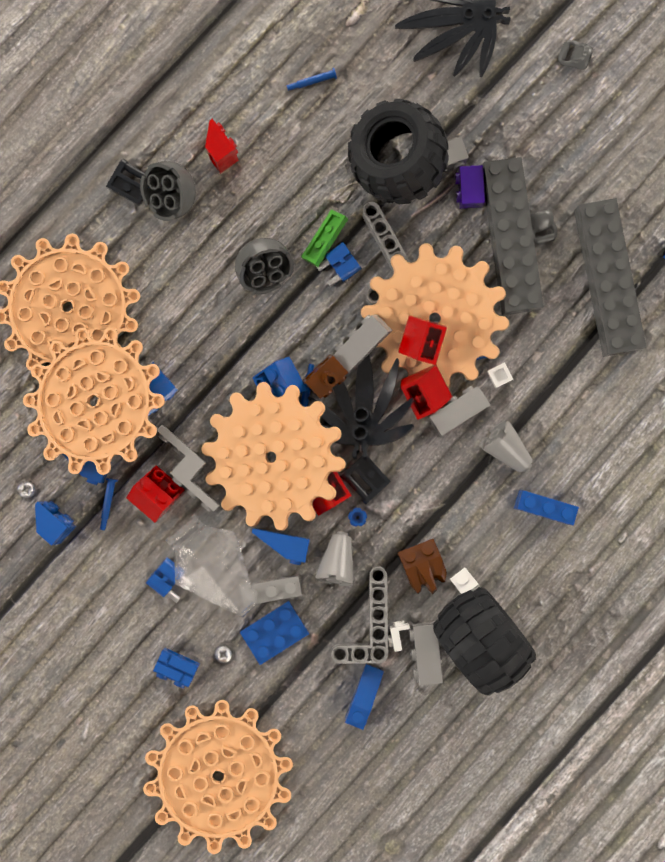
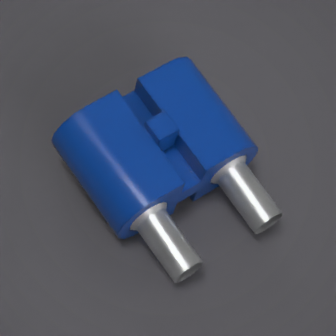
M343 242L325 255L326 260L317 267L319 271H322L328 265H332L337 275L327 281L330 287L340 280L345 282L362 269Z
M168 557L165 558L145 582L163 598L167 595L176 603L180 597L171 590L178 581H181L188 588L193 584L183 575L185 571Z

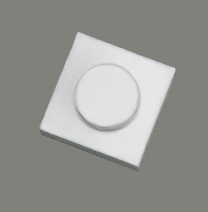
M505 362L487 371L495 388L513 380Z

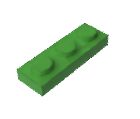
M331 210L302 254V259L318 267L345 226L348 218Z

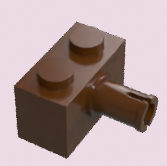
M328 355L302 381L321 399L322 397H328L336 384L340 385L347 378L345 375L349 372L333 355Z

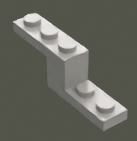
M161 425L157 429L160 433L158 437L166 444L168 442L175 446L173 450L181 457L183 454L185 455L182 461L170 473L174 476L172 480L180 487L183 484L188 489L186 492L192 498L196 499L198 497L202 501L201 505L207 511H217L221 505L192 481L207 463L168 428Z

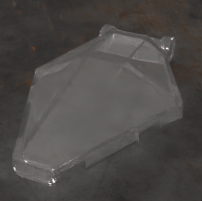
M193 514L190 517V521L173 536H169L166 539L174 550L175 585L244 617L258 603L237 534L233 531L204 525L201 519L196 514ZM196 525L198 529L183 543L178 545L177 542Z

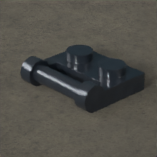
M122 159L108 181L106 188L140 206L143 202L140 184L122 173L126 170L141 179L145 172L130 165L129 161Z
M363 456L340 476L343 481L346 480L358 493L365 505L391 482L369 457L364 459ZM355 471L373 491L368 494L350 474Z

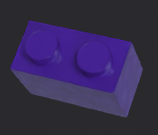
M483 165L460 166L458 173H455V184H458L459 191H456V203H459L460 209L482 208L485 203Z

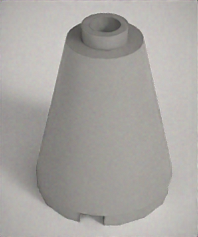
M504 420L498 423L489 431L491 435L488 438L484 437L482 439L480 447L485 452L517 472H527L532 467L533 459L508 420L507 422Z
M338 531L337 534L332 535L316 573L315 579L317 581L332 585L335 583L339 584V586H353L352 539L348 536V533Z

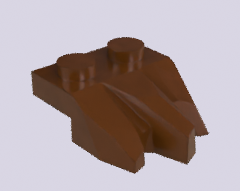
M434 539L398 552L409 583L417 594L422 591V586H426L433 595L437 591L435 581L439 580L442 583L446 581L447 571Z

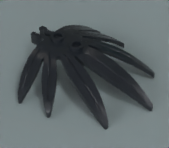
M431 0L462 7H443L427 10L410 16L395 25V29H424L461 25L440 34L427 43L414 56V62L453 45L472 31H475V34L466 43L458 58L453 76L458 75L468 64L484 38L479 61V75L482 78L494 51L497 24L509 25L511 21L510 17L503 16V14H509L510 7L497 8L496 0Z
M370 355L358 365L355 411H353L352 402L345 383L342 382L340 385L336 384L333 387L338 404L348 423L345 424L326 406L325 412L321 417L332 427H338L341 430V438L334 443L354 445L353 459H357L360 446L363 458L368 459V446H379L395 442L414 428L413 424H408L391 429L406 415L414 402L413 397L393 411L381 424H378L385 414L395 390L399 371L398 358H396L384 382L374 413H372L374 379ZM308 397L311 404L317 401L312 397Z

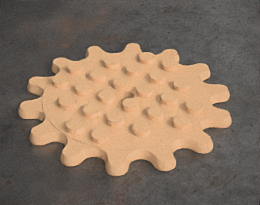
M72 233L66 236L62 248L55 249L47 239L41 238L36 242L37 255L34 259L27 260L21 255H15L11 259V265L16 269L17 276L13 281H0V294L8 299L6 308L0 310V324H9L12 328L11 336L4 342V346L8 351H16L19 348L27 349L29 358L26 362V367L28 370L31 371L35 364L52 363L53 356L50 352V344L52 342L59 341L66 348L72 347L76 341L75 333L79 328L87 329L93 341L100 340L103 337L104 331L109 327L116 329L118 335L121 332H135L137 330L138 322L127 316L126 308L128 305L139 301L140 293L136 289H126L122 286V278L128 274L129 265L126 262H119L115 265L107 264L105 255L108 247L105 243L98 242L91 250L84 251L80 248L79 237ZM66 302L72 303L73 309L69 312L63 310V305Z
M428 243L420 246L419 257L415 262H407L400 254H396L391 258L394 275L390 279H383L378 276L371 279L370 287L377 292L379 299L376 304L366 305L361 309L363 318L367 315L377 314L393 330L377 346L383 348L387 353L386 359L381 365L383 372L389 374L396 358L399 359V368H404L408 376L432 366V364L398 353L409 315L430 321L429 316L435 312L440 315L438 324L447 326L436 364L448 388H450V379L454 373H462L470 381L478 377L479 372L475 366L477 358L485 356L489 359H495L499 356V348L491 342V335L495 331L506 330L509 327V320L504 316L497 315L494 311V306L505 298L506 291L500 286L489 288L484 284V277L489 272L488 263L480 261L473 267H466L462 262L463 249L460 246L451 247L446 257L438 258L434 254L433 247Z
M79 328L75 333L76 341L72 347L66 348L61 342L54 341L50 344V352L53 356L52 363L49 366L35 364L32 367L31 374L39 381V389L34 393L26 394L23 398V403L26 407L35 408L38 416L34 422L29 424L27 431L33 437L39 435L47 437L48 445L43 452L46 460L52 461L60 454H65L69 458L68 470L70 473H80L84 464L87 461H92L96 465L97 472L101 475H106L111 470L113 456L121 455L127 462H133L138 456L134 446L136 438L139 436L153 438L157 434V428L149 422L148 415L152 409L161 408L165 404V399L161 394H155L150 391V383L159 376L160 369L155 364L147 366L139 364V356L143 351V345L140 341L134 340L128 346L122 348L117 343L118 333L114 328H107L104 331L103 337L98 341L91 339L87 329ZM93 396L99 398L96 406L90 404Z
M261 382L257 385V395L254 400L248 401L240 393H233L230 396V403L233 408L232 414L229 417L214 414L210 418L211 426L218 432V439L215 442L204 443L201 450L205 456L212 457L215 460L216 467L213 471L207 473L205 480L210 486L222 485L225 488L226 495L221 501V506L225 511H231L236 506H243L245 508L248 526L256 527L263 516H270L274 521L275 528L279 531H284L288 527L290 514L298 513L305 521H312L316 516L312 505L314 499L322 497L326 500H332L336 497L335 488L328 483V475L331 472L344 470L346 463L343 458L334 456L330 451L332 443L341 438L342 433L338 427L325 428L321 425L320 417L325 412V405L321 401H315L310 406L304 407L299 402L300 390L297 386L290 385L286 388L283 396L275 397L271 392L270 385L266 382ZM269 452L276 454V460L273 463L267 458Z
M219 700L215 704L214 713L210 716L202 715L198 707L194 705L188 706L185 710L186 725L182 728H176L170 723L163 724L160 728V734L166 740L165 749L162 751L151 750L145 756L147 764L157 769L158 776L155 780L147 782L143 787V791L147 796L160 797L163 802L162 808L155 815V821L159 825H165L170 821L177 822L180 825L178 842L183 846L189 845L196 836L204 837L207 841V850L211 854L219 853L223 840L228 837L234 838L238 846L243 849L250 847L252 843L251 828L259 825L266 830H273L276 827L277 821L270 812L272 804L275 802L287 803L291 799L290 790L282 787L278 779L282 773L292 769L293 762L288 757L276 756L273 751L275 744L281 739L280 731L278 729H270L267 732L258 731L256 722L259 715L257 710L253 708L247 709L243 716L239 718L233 717L229 711V704L225 700ZM215 771L224 773V778L221 781L214 779L213 773Z

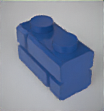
M164 648L153 671L157 673L156 676L163 680L169 678L174 681V685L185 688V686L189 687L200 663L168 648Z

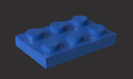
M287 601L241 630L240 634L259 665L309 635V632L290 601Z

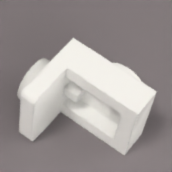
M463 568L450 578L461 594L469 590L474 591L480 587L466 568Z
M404 620L393 622V626H389L391 635L388 636L389 647H393L395 652L402 651L399 631L410 629L409 624L404 623Z

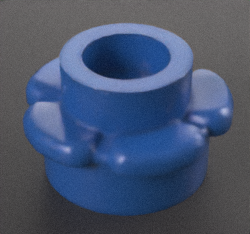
M361 508L353 509L348 515L350 524L355 527L363 526L367 519L366 512L362 511Z

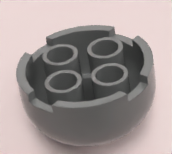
M161 161L147 166L148 169L145 175L141 176L140 190L145 206L148 205L155 213L154 216L162 221H171L187 214L192 208L196 197L195 183L188 170L174 161Z
M258 238L250 241L239 251L235 261V272L240 284L244 289L253 291L254 294H267L282 287L280 282L284 281L288 276L291 277L294 269V261L287 248L281 242L272 238ZM265 271L269 280L275 284L268 287L262 286L266 281L262 272Z

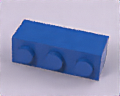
M524 490L518 491L514 509L574 526L579 509L577 506Z

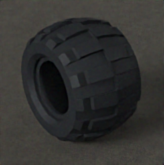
M394 99L393 102L384 100L377 103L373 109H367L361 115L358 124H354L350 132L351 141L348 142V158L351 163V171L356 181L367 193L373 195L375 199L389 204L394 202L399 205L410 204L411 200L425 198L433 187L437 188L442 181L441 175L443 172H446L449 155L447 150H449L446 133L431 111L418 103L415 104L404 99ZM412 133L413 143L406 157L394 164H382L377 161L382 148L391 139L402 134Z
M478 587L474 591L469 590L458 595L438 614V619L433 623V631L446 653L467 680L481 694L490 696L494 692L500 693L511 688L531 669V663L536 660V652L531 644L485 588Z

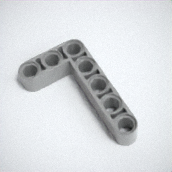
M375 202L366 203L363 207V219L394 273L391 265V258L394 255L400 254L407 262L410 261L379 205ZM369 209L375 210L376 215L369 216L367 215L366 211ZM381 225L385 228V231L379 233L375 227ZM392 242L395 247L387 249L384 244ZM371 287L366 293V301L369 305H374L378 300L373 301L370 299L369 295L376 292Z
M374 566L369 571V643H339L334 645L331 650V656L336 663H383L388 657L387 573L381 566ZM381 570L383 572L382 579H373V572ZM379 589L383 591V597L377 600L373 598V592ZM376 609H381L384 614L382 618L376 619L373 617V612ZM376 629L384 631V635L381 638L373 636V632ZM378 648L384 650V654L380 658L373 655L374 651ZM337 649H343L345 656L337 658L334 653ZM356 649H363L365 651L364 656L361 658L355 657L354 652Z

